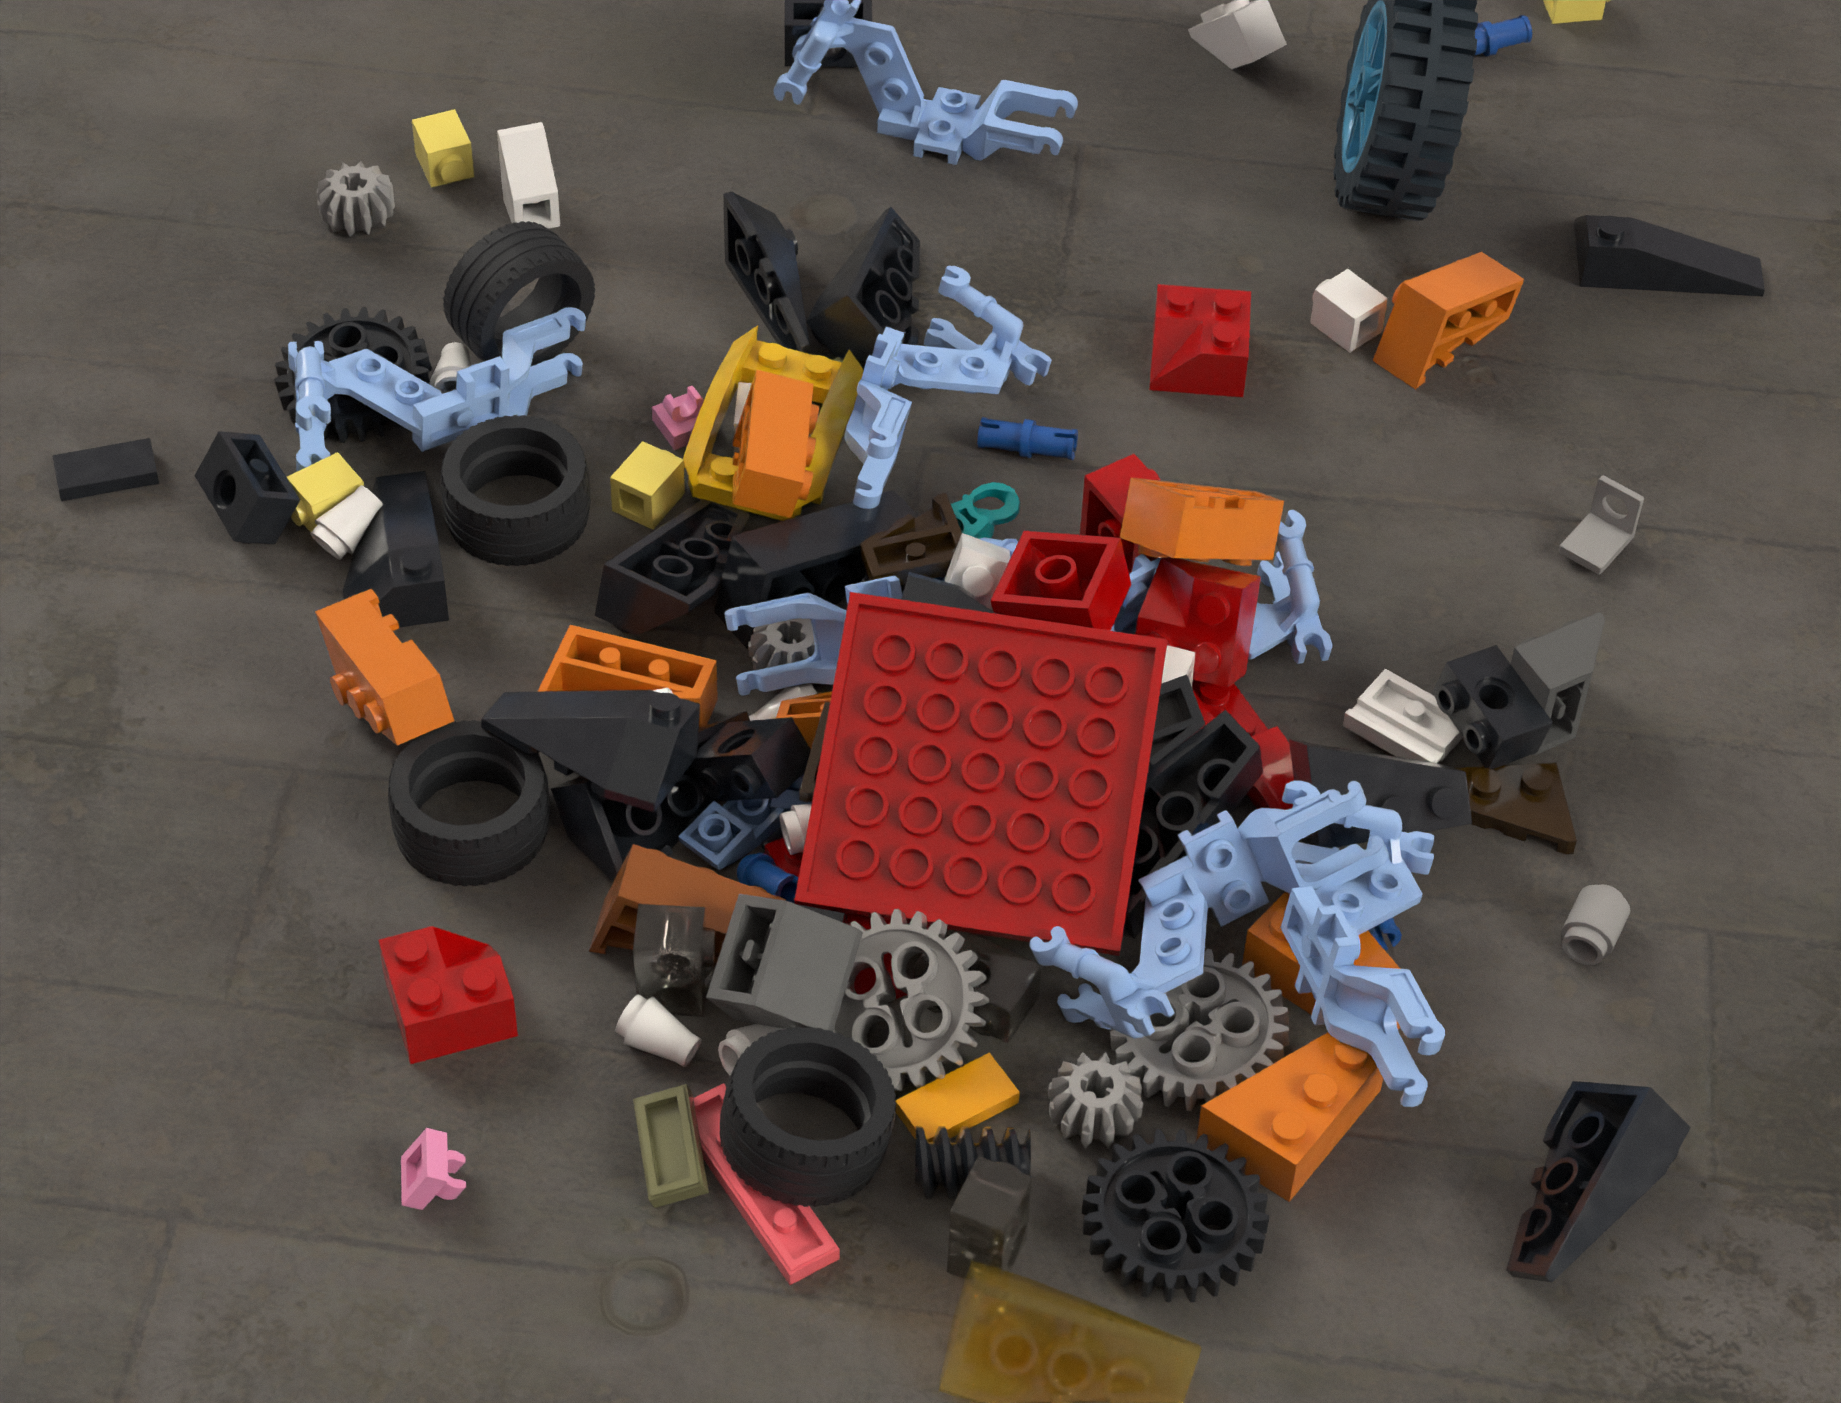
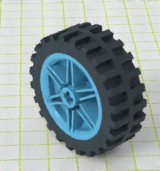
M1368 0L1367 4L1363 6L1360 15V25L1353 39L1351 58L1348 59L1347 76L1340 99V116L1337 119L1336 127L1338 134L1337 143L1334 147L1336 165L1333 170V180H1336L1334 191L1340 207L1413 221L1424 220L1428 217V213L1434 210L1436 198L1442 195L1445 188V178L1450 174L1454 163V152L1456 147L1459 146L1462 135L1461 126L1469 104L1467 98L1470 84L1473 81L1474 69L1472 66L1477 49V39L1475 38V30L1478 26V14L1475 12L1477 0Z

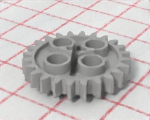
M894 909L890 924H887L880 914L873 912L871 914V929L866 930L856 921L851 922V926L858 928L863 934L833 1032L850 1037L853 1041L859 1042L864 1048L869 1049V1052L874 1054L877 1060L882 1062L884 1069L888 1071V1076L891 1077L892 1085H894L897 1092L903 1090L906 1076H909L914 1086L918 1088L925 1085V1071L929 1070L939 1079L945 1078L942 1062L948 1059L961 1066L964 1062L956 1050L959 1045L976 1047L978 1044L967 1033L969 1026L979 1027L986 1024L985 1020L973 1013L974 1007L989 1003L988 997L973 990V987L986 980V975L980 971H968V968L978 959L977 954L972 950L958 954L965 939L957 932L944 939L947 924L939 919L927 930V916L919 911L914 914L909 925L907 924L904 912L899 909ZM886 953H891L892 972L896 987L908 994V998L900 1001V1007L913 1039V1044L909 1048H906L904 1045L902 1017L898 1011L888 1006V1002L896 999V993L891 977L885 969L883 957ZM918 953H927L929 967L926 973L918 979H909L906 972L908 961ZM866 968H874L876 972L874 987L869 992L858 995L854 989L856 976ZM930 1006H940L943 1014L941 1025L932 1032L923 1033L920 1028L921 1014ZM886 1020L890 1032L888 1040L878 1048H871L867 1041L870 1027L878 1021Z
M1207 949L1204 953L1203 973L1165 993L1174 1014L1170 1018L1162 1013L1150 1015L1151 1024L1155 1030L1152 1035L1133 1039L1116 1030L1111 1029L1110 1031L1111 1049L1115 1051L1116 1064L1127 1061L1128 1068L1130 1069L1129 1076L1140 1077V1082L1143 1081L1145 1097L1148 1098L1162 1090L1164 1106L1169 1107L1179 1096L1185 1098L1187 1111H1192L1197 1099H1205L1207 1103L1284 1058V1047L1289 1046L1288 1008L1283 1007L1282 991L1271 990V977L1269 974L1255 978L1254 963L1251 961L1239 969L1235 968L1233 953H1229L1221 963L1214 962L1212 949ZM1156 1025H1166L1163 1027H1156ZM1234 1031H1243V1033H1232V1032H1234ZM1191 1060H1201L1200 1062L1195 1063L1188 1062Z

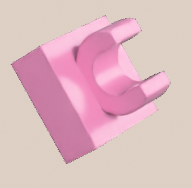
M693 385L687 388L686 394L673 398L671 394L666 395L663 403L652 406V420L674 450L688 445L704 401Z
M426 1128L401 1156L402 1206L423 1210L436 1195L442 1199L453 1200L466 1188V1181L454 1179L448 1175V1173H456L465 1163V1156L457 1151L447 1149L446 1132Z

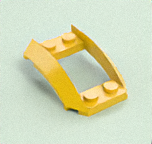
M757 325L732 343L721 363L693 427L683 457L684 468H686L688 474V486L692 497L706 499L736 509L785 521L800 515L802 506L810 502L821 504L832 465L858 394L856 389L858 382L862 379L864 370L850 350H848L843 362H838L825 356L812 355L785 348L776 343L757 340ZM756 370L814 384L812 401L822 404L814 432L811 434L812 438H816L814 455L810 466L805 467V470L813 472L810 491L806 501L798 499L791 518L734 505L733 475L734 471H737L738 466L733 465V458L711 454L725 414L738 388V382L752 383Z

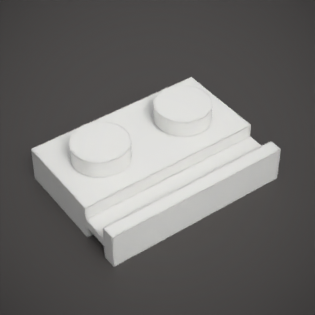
M1384 669L1358 698L1357 704L1353 709L1349 708L1345 712L1343 721L1344 727L1396 757L1436 764L1439 761H1443L1463 738L1448 715L1440 710L1436 698L1432 694L1387 669Z

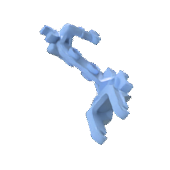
M825 0L823 10L810 24L812 28L808 34L799 37L793 48L792 55L795 60L788 73L782 74L774 87L773 94L777 100L782 101L788 91L792 94L793 102L800 104L807 92V82L812 74L821 67L822 64L820 62L828 49L844 47L853 55L878 110L877 133L913 140L914 156L922 158L925 150L947 154L948 163L954 165L957 164L962 151L980 161L999 148L1039 154L1044 144H1048L1051 154L1058 155L1063 144V137L1056 129L1005 120V118L1015 111L1054 117L1059 107L1065 109L1066 117L1073 118L1078 106L1077 98L1068 91H1057L1009 80H1001L981 107L980 95L938 87L933 100L924 99L923 92L895 28L891 25L854 18L862 0H853L851 4H849L848 0Z
M948 265L944 277L941 279L938 292L945 297L956 300L972 311L974 316L977 318L981 317L993 326L992 332L982 345H977L955 330L953 324L949 321L933 318L925 335V346L902 344L904 332L889 327L885 328L883 335H878L873 354L868 356L862 379L858 382L856 389L858 394L844 434L845 442L849 449L864 464L856 482L853 504L860 508L872 509L879 505L883 488L897 458L912 405L911 401L888 391V389L901 383L921 389L935 388L963 391L971 394H999L1010 371L1013 372L1016 379L1029 386L1033 384L1036 372L1043 377L1048 374L1052 361L1051 358L1039 350L1030 348L1019 340L1023 329L1022 320L998 305L992 296H985L969 285L971 277L962 268Z
M567 307L554 314L503 332L502 358L498 356L457 371L456 389L444 394L437 388L368 349H363L327 362L324 360V348L321 341H315V347H305L299 353L297 352L296 342H289V368L295 374L296 432L300 437L301 448L296 454L297 472L330 456L329 451L325 448L324 431L326 424L331 422V408L327 400L334 394L349 395L412 431V440L422 452L447 442L455 441L456 437L461 435L462 432L488 419L491 420L495 417L507 415H527L530 401L534 396L567 383V371H570L576 377L582 375V360L572 353H562L553 359L531 366L533 354L537 350L568 340L570 338L571 326H574L578 331H584L586 324L585 314L577 308Z
M1295 510L1288 511L1285 525L1280 521L1276 542L1279 551L1276 553L1273 565L1268 561L1262 560L1258 567L1257 574L1261 576L1260 581L1264 585L1271 587L1275 601H1273V604H1260L1257 602L1248 659H1254L1285 640L1292 647L1291 652L1297 664L1304 663L1307 654L1305 645L1315 646L1320 652L1322 661L1328 660L1333 645L1330 635L1322 629L1317 613L1320 599L1312 574L1314 566L1308 560L1302 542L1306 522L1304 517ZM1143 554L1135 557L1132 572L1129 574L1131 586L1111 631L1135 634L1139 612L1161 558L1150 562Z
M980 538V540L1010 550V558L1018 544V541L1012 538L1004 540ZM895 575L845 586L847 603L850 592L901 599L902 597L900 580ZM944 576V577L934 578V579H937V580H940V581H944L945 576ZM811 593L739 606L725 612L727 629L730 631L737 630L740 625L758 627L791 619H810L815 642V652L806 660L748 671L737 675L738 693L740 695H748L750 690L753 689L768 692L806 683L834 684L847 610Z
M1351 781L1348 784L1349 793L1345 795H1340V792L1331 789L1288 810L1256 809L1249 814L1238 829L1228 811L1225 810L1217 814L1219 823L1191 836L1188 830L1178 834L1187 855L1139 879L1146 900L1140 963L1132 973H1129L1123 966L1099 956L1091 948L1082 949L1071 944L1064 928L1059 926L1053 927L1051 930L1052 939L1049 942H1043L1039 937H1033L1030 940L1029 946L1040 965H1054L1070 972L1076 979L1081 977L1097 986L1101 993L1100 995L1094 992L1090 985L1084 983L1078 988L1080 996L1077 999L1072 1000L1068 995L1061 994L1058 997L1057 1004L1065 1019L1069 1022L1077 1023L1090 1018L1094 1020L1098 1027L1116 1030L1133 1039L1150 1036L1155 1032L1151 1024L1150 1015L1162 1013L1170 1018L1174 1014L1165 993L1203 973L1208 908H1211L1214 917L1222 927L1269 903L1261 882H1267L1288 893H1291L1292 888L1312 886L1316 890L1322 886L1342 885L1367 871L1382 866L1388 860L1389 854L1383 839L1379 836H1373L1370 839L1372 847L1367 850L1362 849L1357 844H1352L1313 864L1295 863L1292 857V848L1300 839L1360 811L1365 806L1366 797L1361 785L1356 781Z
M1291 781L1285 786L1282 801L1293 804L1292 808L1320 795V792L1310 783ZM1365 805L1360 811L1334 823L1342 824L1346 828H1351L1352 826L1370 830L1366 850L1372 847L1370 839L1373 836L1381 837L1389 854L1388 860L1382 866L1367 871L1339 886H1322L1316 890L1312 886L1292 888L1280 928L1300 965L1295 988L1299 994L1311 992L1316 1000L1311 1015L1314 1025L1325 1024L1327 1031L1332 1037L1370 1054L1387 1087L1391 1090H1404L1401 1105L1404 1107H1414L1421 1104L1428 1087L1427 1080L1419 1072L1403 1042L1396 1020L1407 1038H1421L1418 1047V1053L1421 1055H1433L1440 1051L1445 1037V1029L1437 1021L1410 970L1355 966L1354 961L1360 955V934L1420 903L1423 894L1411 872L1423 875L1429 874L1434 859V854L1430 853L1434 843V835L1420 831L1402 832V820L1399 813L1391 809ZM1297 842L1292 848V857L1295 863L1313 864L1340 850L1338 847L1331 849Z

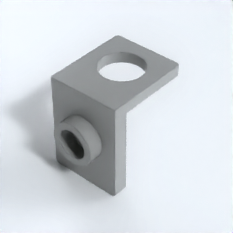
M1602 475L1597 482L1590 513L1560 544L1559 553L1598 575L1602 574L1634 538L1644 497ZM1606 495H1615L1622 499L1628 508V514L1621 515L1614 512L1607 504Z

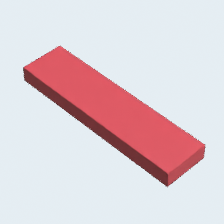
M723 1083L693 1098L703 1159L788 1284L792 1285L839 1260L840 1249L810 1206H794L790 1203H782L779 1200L775 1201L769 1196L766 1197L761 1192L753 1190V1187L744 1183L745 1181L737 1176L736 1171L732 1170L731 1164H728L726 1160V1155L724 1156L723 1147H721L720 1113L727 1088Z

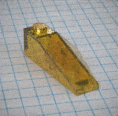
M971 1261L953 1315L938 1388L940 1392L977 1403H1184L1202 1348L1199 1344L1030 1278Z

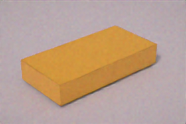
M989 1052L946 1074L945 1078H938L897 1099L895 1112L915 1140L916 1126H922L928 1142H932L939 1126H945L949 1138L958 1135L962 1126L970 1129L1018 1104L1020 1092Z

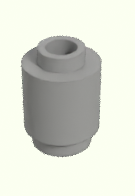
M1604 884L1589 885L1580 891L1561 930L1563 938L1562 949L1571 959L1585 965H1596L1612 953L1630 915V906L1620 891Z

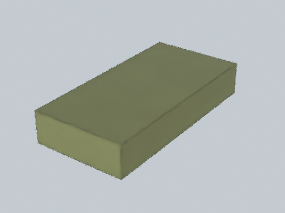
M684 1084L633 1099L648 1199L654 1208L709 1193L693 1094L688 1085Z

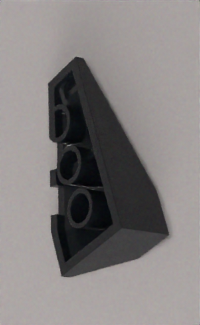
M732 191L723 194L725 264L776 343L785 348L810 354L809 337L796 260L798 244L791 229L785 230L775 213Z

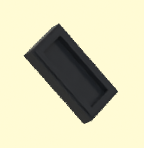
M150 438L52 455L61 501L159 484Z

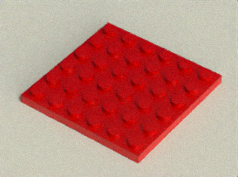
M850 592L794 900L795 904L871 917L873 912H877L885 920H891L894 909H899L904 912L907 923H910L914 914L919 911L927 916V926H931L939 919L947 924V929L1026 942H1030L1033 937H1039L1043 942H1049L1052 939L1051 930L1053 927L1059 926L1064 928L1070 943L1082 949L1091 948L1097 953L1120 956L1168 639Z

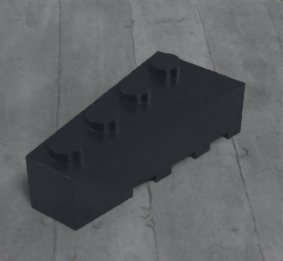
M894 490L882 493L879 505L872 509L860 508L854 505L852 501L732 536L714 612L726 625L725 612L731 608L804 593H811L835 605L841 602V598L846 595L845 586L861 583L862 579L867 575L861 558L860 543L877 532L888 530L895 521L908 513L915 518L918 515ZM740 625L737 630L731 632L748 649V642L751 641V635L754 634L753 629L755 627Z
M1226 710L1148 770L1124 928L1134 939L1143 928L1146 900L1139 879L1186 856L1187 854L1178 834L1188 830L1191 836L1219 823L1217 814L1227 810L1231 815L1263 774L1260 745Z

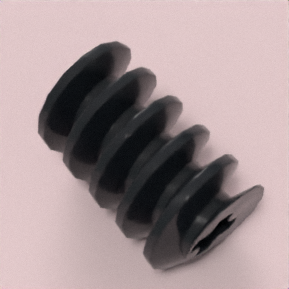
M916 1126L915 1184L921 1183L926 1199H932L938 1184L943 1183L949 1199L955 1200L961 1183H966L972 1200H978L984 1184L990 1185L995 1200H1001L1007 1184H1012L1018 1201H1024L1030 1185L1031 1174L1030 1129L1027 1132L1024 1143L1020 1144L1013 1127L1006 1128L1001 1143L996 1142L991 1127H984L978 1143H974L969 1128L962 1126L955 1143H951L945 1126L938 1127L932 1142H928L923 1127Z

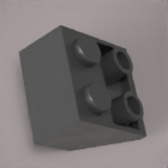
M1600 612L1581 620H1571L1557 630L1538 638H1527L1514 647L1511 660L1512 667L1553 721L1542 745L1533 756L1576 738L1605 623V617Z
M739 894L706 998L737 1021L783 1029L790 1027H812L833 1031L863 932L856 927L789 901Z

